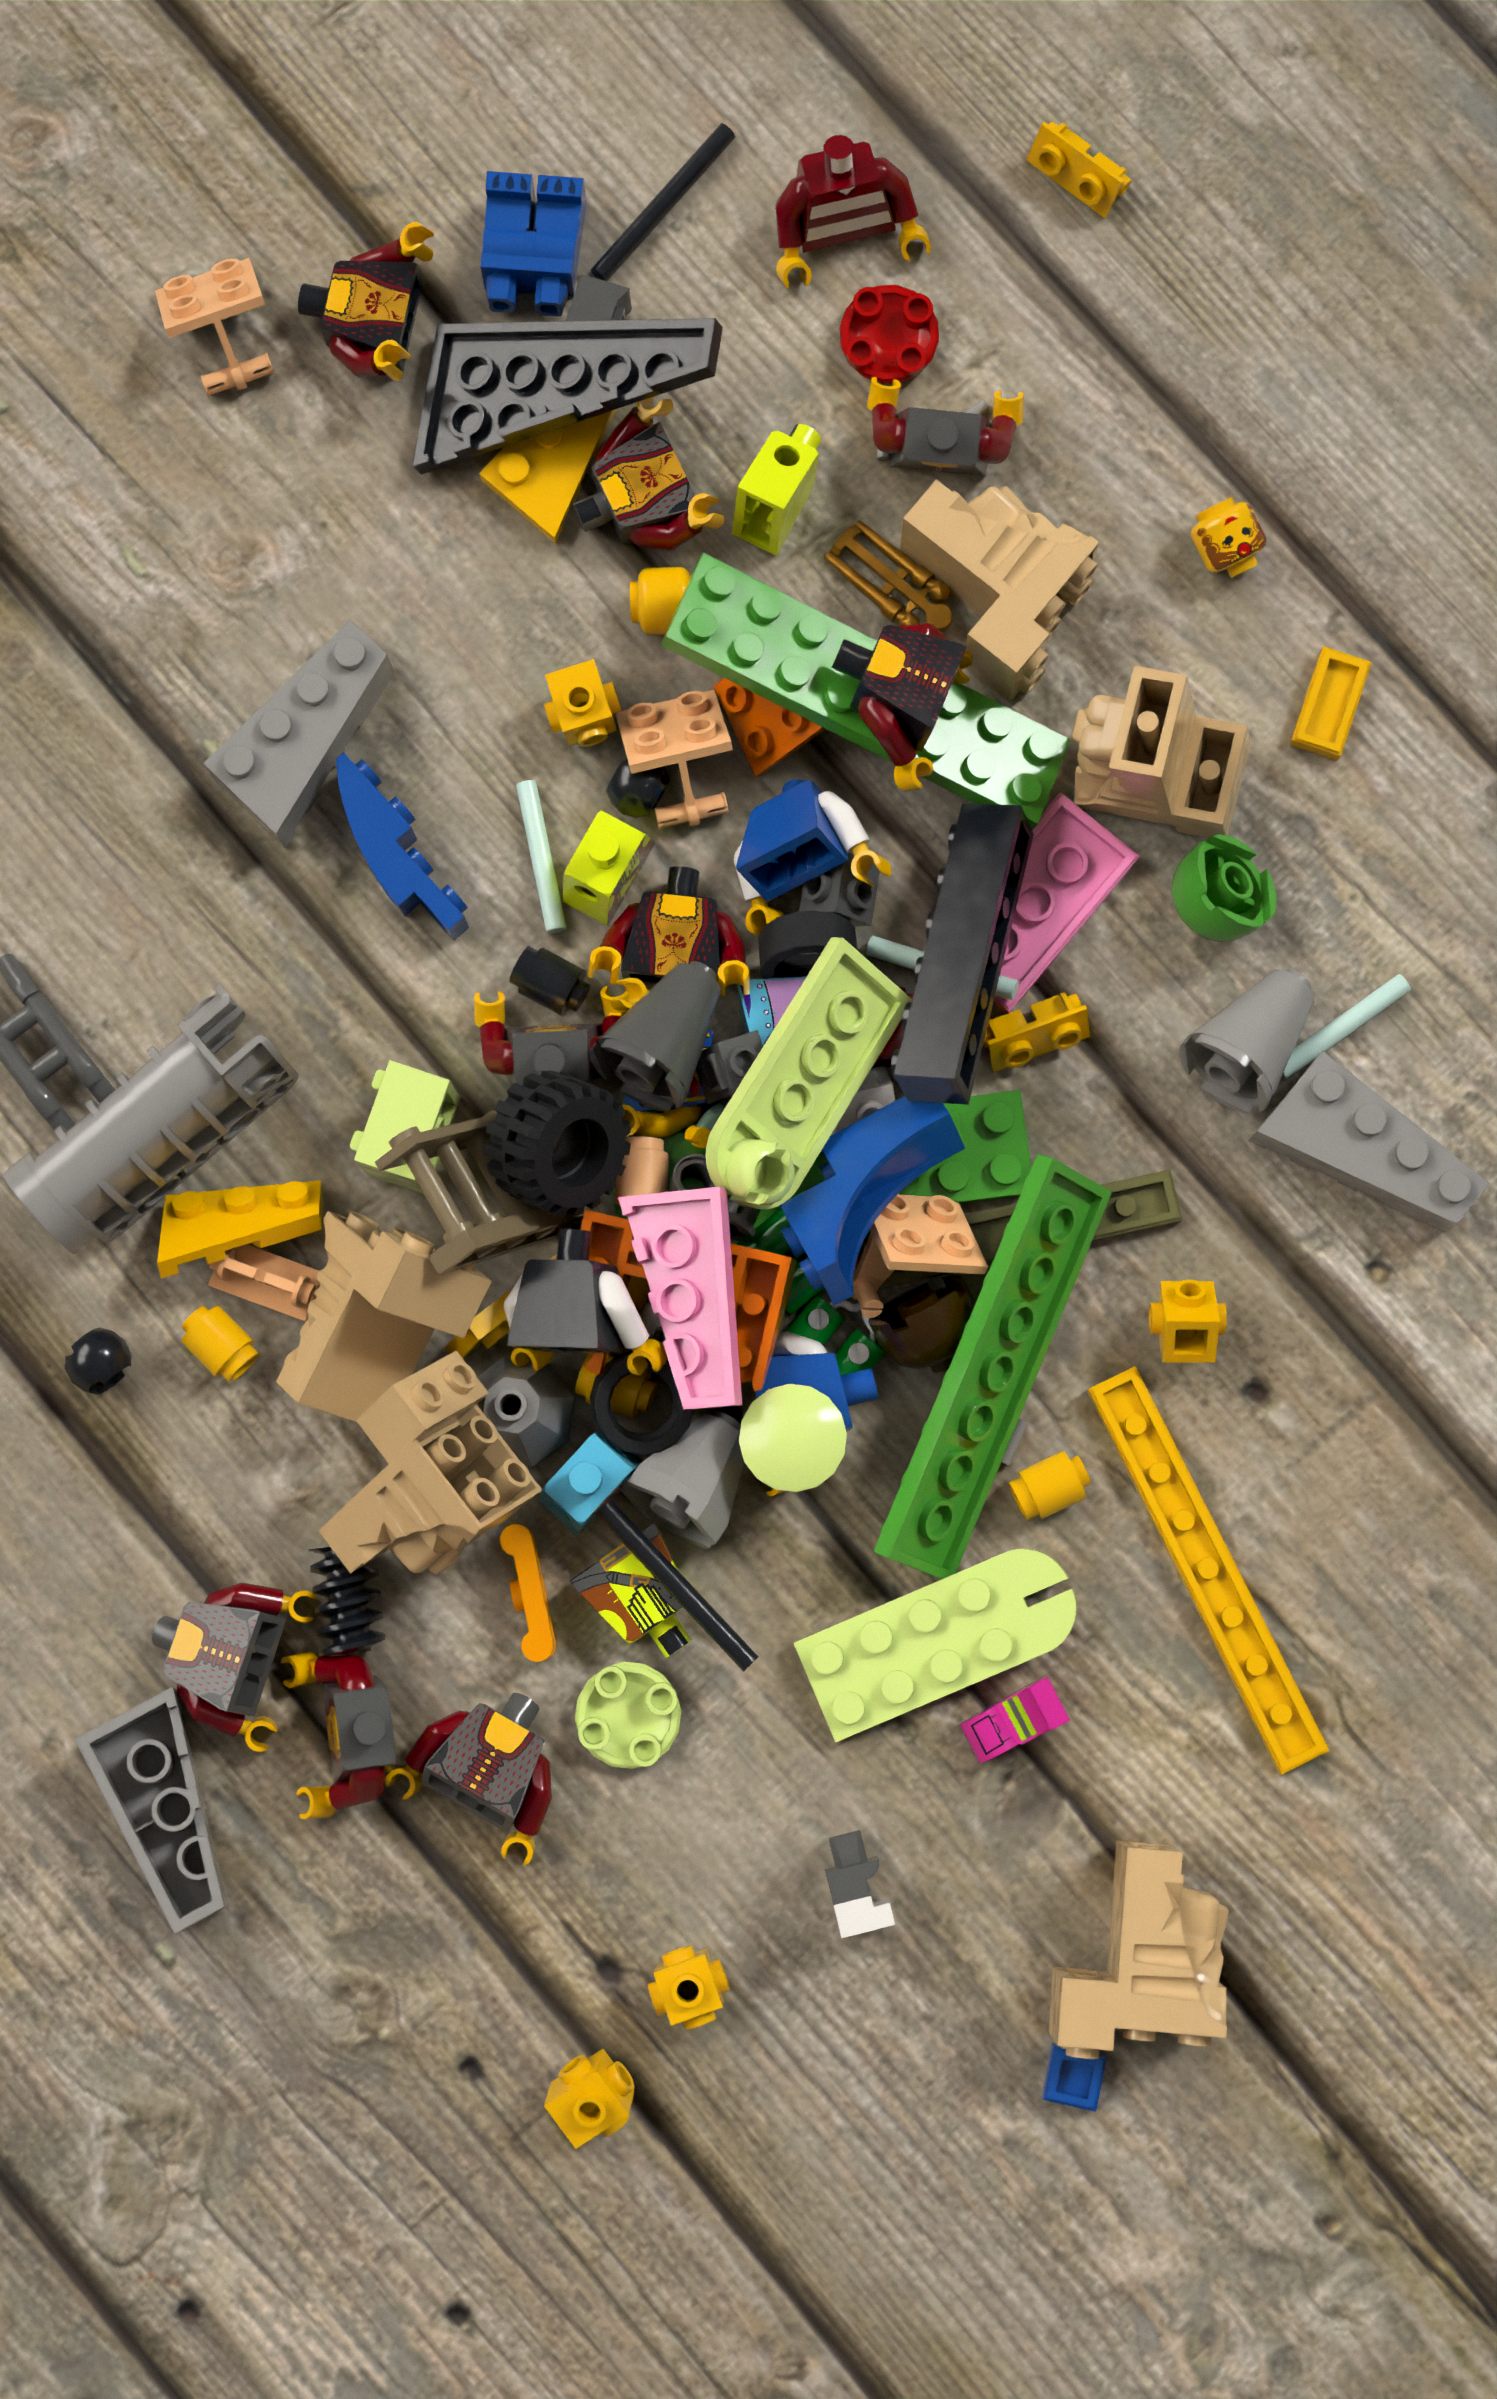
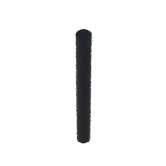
M721 123L591 268L592 274L597 279L608 281L735 139L734 132L727 125Z
M612 1500L608 1501L596 1513L600 1520L743 1672L759 1658Z

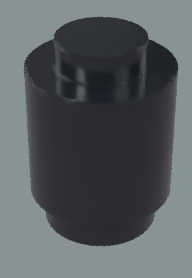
M527 946L517 960L509 979L510 983L519 987V994L560 1016H564L569 1009L577 1012L591 986L584 981L586 970L543 947L536 950Z

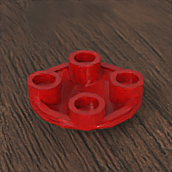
M881 285L860 289L854 295L853 301L845 309L839 327L840 347L849 365L864 378L871 380L873 377H877V382L882 384L893 383L894 379L901 383L919 375L933 360L939 343L938 320L933 312L931 300L924 294L899 285Z

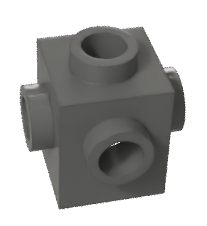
M848 853V861L803 883L799 912L811 910L831 912L846 918L854 927L871 926L880 871L875 864L870 867L868 875L874 887L867 885L852 874L851 863L854 854Z

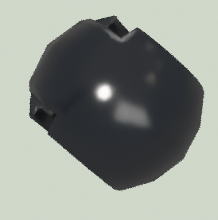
M626 758L615 771L606 792L611 804L621 814L640 818L649 816L651 810L656 808L670 782V778L665 766L631 774Z
M101 1327L89 1331L71 1346L74 1351L73 1354L65 1356V1370L71 1382L84 1392L95 1395L106 1392L125 1377L123 1369L131 1366L132 1358L126 1341L114 1331Z

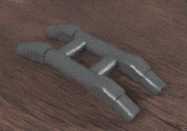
M5 954L0 957V972L15 995L24 1004V1007L0 1024V1061L53 1130L59 1125L69 1130L75 1125V1122L43 1081L68 1063L99 1103L115 1089L69 1031L13 954ZM38 1023L55 1047L30 1065L12 1041Z

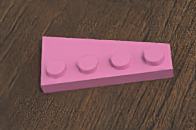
M711 1187L618 1197L623 1215L628 1217L635 1239L631 1242L637 1261L642 1263L651 1292L648 1293L653 1312L658 1314L665 1336L663 1345L683 1409L742 1405L727 1189L724 1187Z

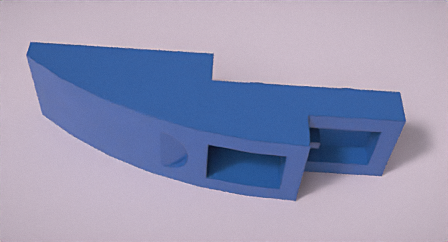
M343 752L336 758V766L344 811L353 836L372 873L404 917L421 904L452 940L455 941L469 928L462 914L468 907L449 885L440 890L428 877L434 870L417 849L413 847L410 851H405L417 841L415 833L410 826L416 819L396 796L388 802L376 787L382 781L364 760L361 759L354 764Z

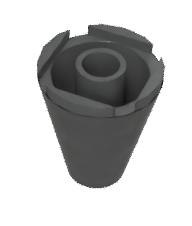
M692 961L690 964L678 963L595 1042L589 1054L590 1061L597 1072L605 1080L612 1072L624 1082L619 1091L647 1107L660 1111H670L675 1103L676 1108L679 1109L687 1098L721 995V987L716 981V973L707 965L697 961Z

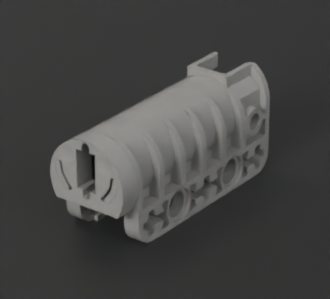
M220 984L213 988L216 991L215 995L198 1003L187 1014L186 1018L177 1024L183 1031L160 1052L154 1046L150 1047L147 1052L151 1056V1060L130 1078L121 1072L116 1077L121 1084L116 1090L99 1104L93 1099L87 1101L85 1105L90 1111L69 1130L59 1125L54 1130L58 1139L39 1156L29 1151L2 1174L6 1183L25 1207L72 1254H75L94 1237L107 1243L123 1234L164 1199L165 1195L171 1193L280 1099L297 1082L299 1074L264 1035L255 1036L224 1064L216 1058L214 1054L235 1037L232 1032L243 1022L246 1016L245 1012Z

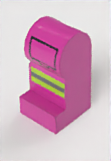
M1043 1676L960 1724V1727L978 1762L983 1763L1016 1745H1023L1045 1732L1069 1722L1070 1719L1048 1677Z

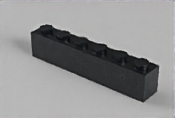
M962 804L957 824H953L950 827L948 835L950 853L946 868H941L938 874L937 891L939 896L935 912H930L927 917V944L924 956L919 957L916 961L914 970L916 987L912 1002H908L905 1005L903 1012L904 1035L901 1047L894 1050L891 1060L892 1077L894 1080H897L908 1101L969 1105L1034 836L1021 805Z

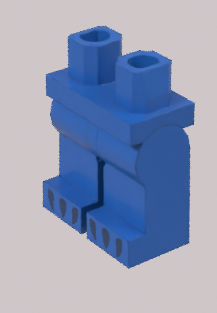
M487 171L486 215L480 268L484 288L487 290L489 309L492 312L511 313L516 311L517 294L521 292L535 293L534 305L536 313L542 316H562L567 297L574 296L575 278L587 203L584 178L538 175L535 231H533L536 197L532 174Z

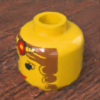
M1231 496L1195 515L1198 523L1193 526L1190 534L1208 571L1220 572L1227 570L1230 578L1258 564L1255 554L1265 547L1267 540L1249 503H1235Z

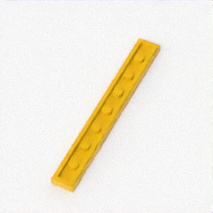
M1136 1366L1089 1388L1087 1392L1278 1773L1284 1774L1330 1751Z

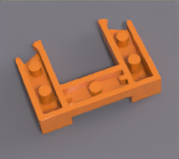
M585 1209L580 1230L591 1232L589 1260L616 1266L627 1289L631 1276L647 1279L642 1263L637 1261L631 1242L635 1239L629 1220ZM731 1243L741 1383L752 1381L753 1390L760 1391L763 1390L798 1260ZM589 1353L592 1357L584 1367L591 1373L602 1375L608 1353Z

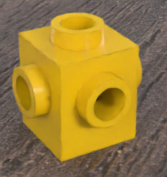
M594 659L545 674L553 699L551 702L544 703L546 714L553 733L563 731L569 746L577 743L580 747L593 746L605 741L608 738V733L617 731L612 714L622 711L613 682L602 684Z
M1160 1281L1159 1302H1150L1148 1322L1149 1333L1158 1334L1162 1362H1216L1218 1335L1226 1333L1227 1312L1225 1303H1217L1213 1281Z
M687 1945L661 1955L663 1964L657 1965L653 1972L656 1981L647 1984L657 2015L667 2013L671 2026L683 2022L686 2030L716 2020L714 2010L723 2008L724 1998L722 1993L730 1990L721 1960L711 1961L707 1948L694 1952L692 1945ZM691 1980L696 1983L699 1993L694 1999L685 2000L679 1996L677 1988L682 1981Z
M601 2049L589 2058L585 2055L575 2057L560 2070L559 2077L550 2083L544 2107L575 2149L600 2133L604 2137L612 2135L623 2127L629 2119L635 2088L633 2079L626 2067L619 2061L613 2062L604 2049Z

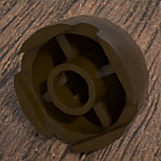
M961 1275L942 1277L946 1287L931 1290L927 1282L916 1286L883 1305L884 1308L881 1309L882 1313L879 1315L881 1320L869 1318L868 1323L877 1341L889 1358L900 1366L912 1369L931 1367L934 1373L949 1369L962 1338L965 1325L975 1306L973 1296Z

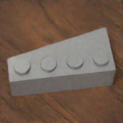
M350 619L203 763L213 779L285 849L295 835L294 830L306 811L309 812L319 796L318 791L333 767H337L336 758L343 752H346L345 747L357 728H361L395 673L387 653Z
M1324 1051L1309 1065L1248 1140L1264 1149L1269 1148L1287 1156L1290 1161L1307 1169L1312 1168L1338 1180V1183L1354 1191L1359 1190L1381 1200L1383 1204L1443 1232L1456 1226L1490 1185L1488 1181Z
M171 1687L76 1738L75 1741L174 1934H177L222 1910L228 1904L180 1698L177 1694V1689Z

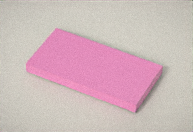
M1061 792L1044 810L1039 824L1032 830L1034 836L1000 972L1002 976L1018 980L1019 987L1013 1001L995 995L993 1002L1005 1014L1010 1013L1140 858L1136 852Z

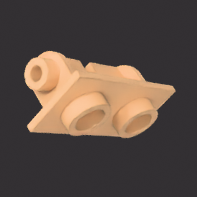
M248 1244L226 1250L227 1259L209 1265V1268L214 1271L208 1286L305 1322L308 1318L307 1310L310 1300L315 1299L314 1291L320 1287V1282L316 1279L318 1270Z

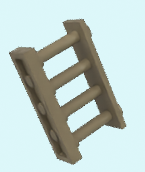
M491 1110L480 1118L420 1132L417 1126L411 1127L393 1137L389 1141L392 1149L375 1161L379 1171L407 1164L446 1232L442 1236L445 1244L428 1256L438 1275L555 1239L559 1236V1229H570L583 1219L584 1212L577 1216L566 1213L565 1217L555 1216L537 1207L532 1208L530 1204H524L523 1201L510 1196L509 1193L501 1190L495 1184L497 1178L490 1175L487 1164L492 1158L484 1155V1143L490 1141L491 1134L486 1132L488 1121L494 1122L497 1115L495 1110ZM468 1149L505 1212V1216L500 1211L494 1212L460 1150ZM439 1157L474 1218L475 1225H473L471 1220L465 1221L429 1158Z

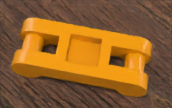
M511 1524L502 1531L500 1545L507 1554L514 1556L518 1579L510 1580L509 1583L515 1611L525 1610L529 1632L523 1637L521 1649L524 1656L531 1661H546L555 1654L557 1641L536 1538L529 1528L520 1524Z

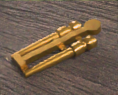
M858 520L852 527H849L835 541L833 547L825 555L824 559L861 593L881 608V614L892 623L897 621L900 626L920 624V619L911 613L918 608L926 615V623L933 624L940 632L946 631L951 626L952 612L948 606L942 604L950 596L949 586L941 580L936 581L934 573L923 565H917L907 555L861 520ZM862 534L899 567L897 572L894 573L855 539ZM847 549L886 583L879 590L838 557ZM909 575L911 577L910 581L921 590L917 592L904 579ZM894 590L909 601L906 608L894 597L889 598V595ZM929 592L930 597L938 604L933 605L926 599Z

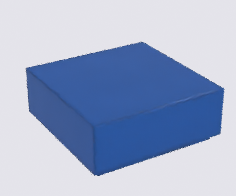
M1052 2043L1041 2098L1046 2101L1096 2112L1107 2057L1103 2054H1099L1098 2059L1070 2057L1065 2055L1066 2049H1062L1061 2046Z

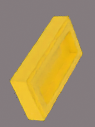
M1325 646L1322 647L1289 745L1336 761L1339 760L1372 664L1371 661Z

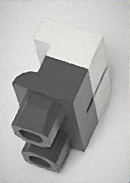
M857 1830L830 1837L829 1843L835 1867L825 1869L841 1938L895 1925L889 1900L884 1899L872 1902L867 1879L873 1877L877 1872L879 1858L876 1856L867 1859L861 1831Z

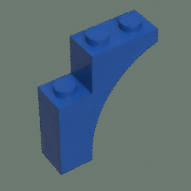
M906 1096L831 1135L821 1150L827 1161L819 1166L825 1181L780 1205L790 1224L780 1229L795 1258L804 1253L806 1254L807 1259L799 1262L805 1276L814 1291L824 1286L834 1306L854 1296L853 1276L859 1250L867 1233L884 1208L917 1177L943 1160L965 1149L952 1117L943 1103L908 1101Z

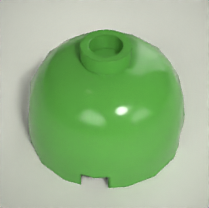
M1216 834L1206 841L1198 843L1183 857L1173 875L1171 892L1175 908L1181 920L1192 931L1207 940L1217 942L1237 940L1260 929L1275 913L1277 896L1271 875L1267 869L1259 873L1257 867L1250 860L1257 854L1248 845L1235 837Z

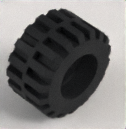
M552 1070L542 1071L541 1075L532 1073L525 1076L522 1086L514 1083L507 1090L509 1097L505 1102L499 1100L493 1110L497 1112L494 1122L488 1121L486 1132L491 1134L490 1141L484 1143V1155L492 1158L487 1164L490 1175L497 1178L495 1184L501 1190L509 1193L510 1196L555 1216L565 1217L566 1213L577 1216L583 1214L585 1206L593 1209L601 1204L600 1196L603 1194L610 1195L616 1187L613 1183L617 1175L622 1176L626 1168L622 1164L624 1156L630 1154L631 1143L626 1142V1136L631 1133L629 1122L622 1119L626 1113L622 1104L614 1101L615 1096L600 1087ZM563 1131V1137L560 1146L556 1153L553 1155L555 1143L559 1135Z

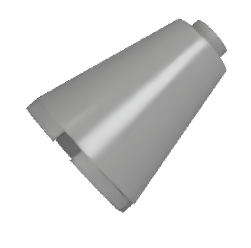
M1274 970L1184 1040L1180 1045L1178 1054L1184 1070L1190 1075L1195 1069L1205 1080L1200 1088L1226 1107L1241 1113H1250L1254 1107H1259V1112L1265 1110L1275 1094L1313 1006L1314 995L1311 991L1310 982L1302 974L1294 970Z

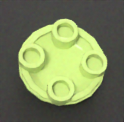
M786 1384L768 1389L751 1403L741 1420L739 1445L744 1463L758 1480L775 1490L800 1492L819 1487L835 1473L845 1455L847 1432L841 1412L828 1396L810 1386Z
M624 1661L606 1666L586 1682L577 1698L575 1722L579 1740L594 1757L611 1767L634 1769L641 1766H650L670 1749L679 1733L681 1707L676 1690L662 1673L646 1664Z

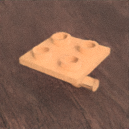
M250 258L241 261L238 259L223 260L215 264L210 272L193 278L189 275L178 276L167 281L163 288L155 290L168 338L211 323L215 325L228 359L229 367L201 375L208 397L235 386L238 391L248 388L247 382L275 374L267 352L261 356L239 363L222 322L223 319L265 305Z
M715 690L706 692L690 691L676 699L654 704L639 703L633 705L628 710L615 713L631 774L677 764L684 802L654 808L659 829L689 822L691 827L699 825V819L729 813L724 792L694 799L686 761L733 750Z
M897 1194L870 1228L871 1234L863 1254L858 1253L854 1268V1296L852 1298L858 1300L864 1317L874 1318L882 1313L881 1309L884 1308L877 1294L878 1288L894 1270L985 1275L988 1265L959 1202H954L952 1199L941 1195L931 1197Z

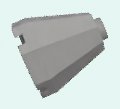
M505 1356L477 1377L489 1392L477 1404L478 1407L494 1424L498 1433L526 1467L535 1468L569 1442L575 1398L550 1364H547L539 1371H534L532 1360L525 1366L517 1367L512 1363L511 1357ZM515 1398L521 1402V1409L517 1414L506 1415L509 1411L507 1404Z
M717 1412L715 1416L707 1413L703 1414L690 1425L676 1444L659 1453H653L639 1464L620 1487V1490L636 1509L650 1520L657 1514L667 1521L663 1527L667 1532L707 1550L711 1545L717 1543L728 1526L744 1464L739 1445L741 1424L722 1412Z

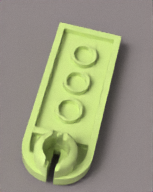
M830 938L708 1137L706 1165L709 1176L716 1187L726 1188L727 1194L732 1195L730 1200L738 1205L756 1209H771L782 1205L794 1195L903 1018L905 1005L908 1002H912V999L844 938Z
M1028 1548L1013 1549L794 1642V1646L835 1742L1008 1670L1058 1647L1069 1635L1075 1623L1077 1600L1074 1587L1029 1607L1024 1597L1066 1580L1070 1576L1054 1558L1044 1552Z

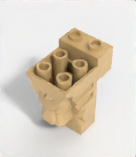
M936 479L904 516L900 551L917 565H923L934 573L936 581L941 580L946 583L953 596L981 617L967 635V648L965 651L971 653L973 663L972 666L966 669L1010 703L1019 691L1027 695L1045 673L1042 667L1049 657L1045 650L1048 639L1061 622V619L1058 617L1068 601L1074 606L1077 605L1093 584V580L1090 578L1098 567L1094 559L1099 542L1092 536L1088 537L1063 523L1057 529L1041 513H1031L1027 510L1017 495L1007 486H1003L1000 489L995 486L989 487L967 503L955 490L952 492Z
M1134 666L1126 699L1097 695L1092 698L1088 708L1078 710L1072 732V738L1079 743V766L1076 767L1074 798V803L1078 807L1175 826L1178 833L1210 838L1216 834L1229 835L1251 745L1248 726L1196 716L1187 675Z
M327 1211L323 1222L326 1235L324 1248L327 1250L328 1263L324 1269L318 1270L316 1279L320 1282V1287L314 1291L316 1299L310 1300L307 1310L308 1320L300 1331L299 1347L287 1355L284 1361L285 1364L276 1382L298 1404L356 1421L392 1385L412 1375L434 1329L461 1338L465 1337L492 1281L475 1267L477 1263L438 1275L428 1257L436 1251L434 1249L435 1244L428 1239L395 1226L390 1233L378 1229L379 1224L376 1221L354 1211L350 1212L348 1218Z
M457 1351L392 1385L356 1420L388 1462V1465L318 1530L350 1574L386 1551L391 1550L411 1572L421 1573L428 1569L437 1575L457 1561L464 1547L480 1538L488 1530L490 1531L498 1523L504 1522L542 1491L527 1467L517 1458L498 1433L494 1424L478 1407L477 1404L489 1392L476 1377L473 1369L466 1364Z
M1116 1840L1107 1971L1053 1966L1049 2034L1057 2046L1066 2049L1065 2055L1084 2059H1098L1099 2050L1113 2051L1115 2028H1117V2031L1123 2032L1122 2037L1126 2039L1156 2041V2032L1171 2033V2036L1178 2037V2043L1193 2046H1211V2037L1226 2038V1987L1219 1983L1224 1959L1220 1949L1221 1940L1228 1922L1229 1910L1209 1893L1183 1885L1184 1875L1181 1874L1183 1852L1170 1845Z

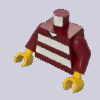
M834 135L828 138L823 145L824 151L804 155L799 160L796 177L790 180L777 199L775 210L779 248H784V256L779 259L776 272L788 289V274L796 267H800L799 274L802 283L808 286L811 282V269L799 256L800 246H802L804 253L896 231L895 224L900 223L902 230L899 234L898 242L904 259L911 262L907 251V244L914 239L922 240L927 255L930 254L931 243L928 234L915 221V217L919 216L908 178L886 158H874L870 143L863 141L854 144L850 138L844 135Z

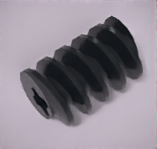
M331 1547L309 1549L308 1551L324 1555V1559L310 1566V1572L326 1576L327 1579L313 1586L312 1592L329 1599L328 1602L316 1607L314 1612L317 1616L331 1619V1623L316 1631L317 1637L333 1640V1645L319 1651V1657L371 1651L372 1646L385 1640V1633L369 1629V1625L383 1618V1612L367 1608L368 1603L381 1597V1591L365 1587L364 1584L379 1575L378 1569L362 1566L350 1574Z

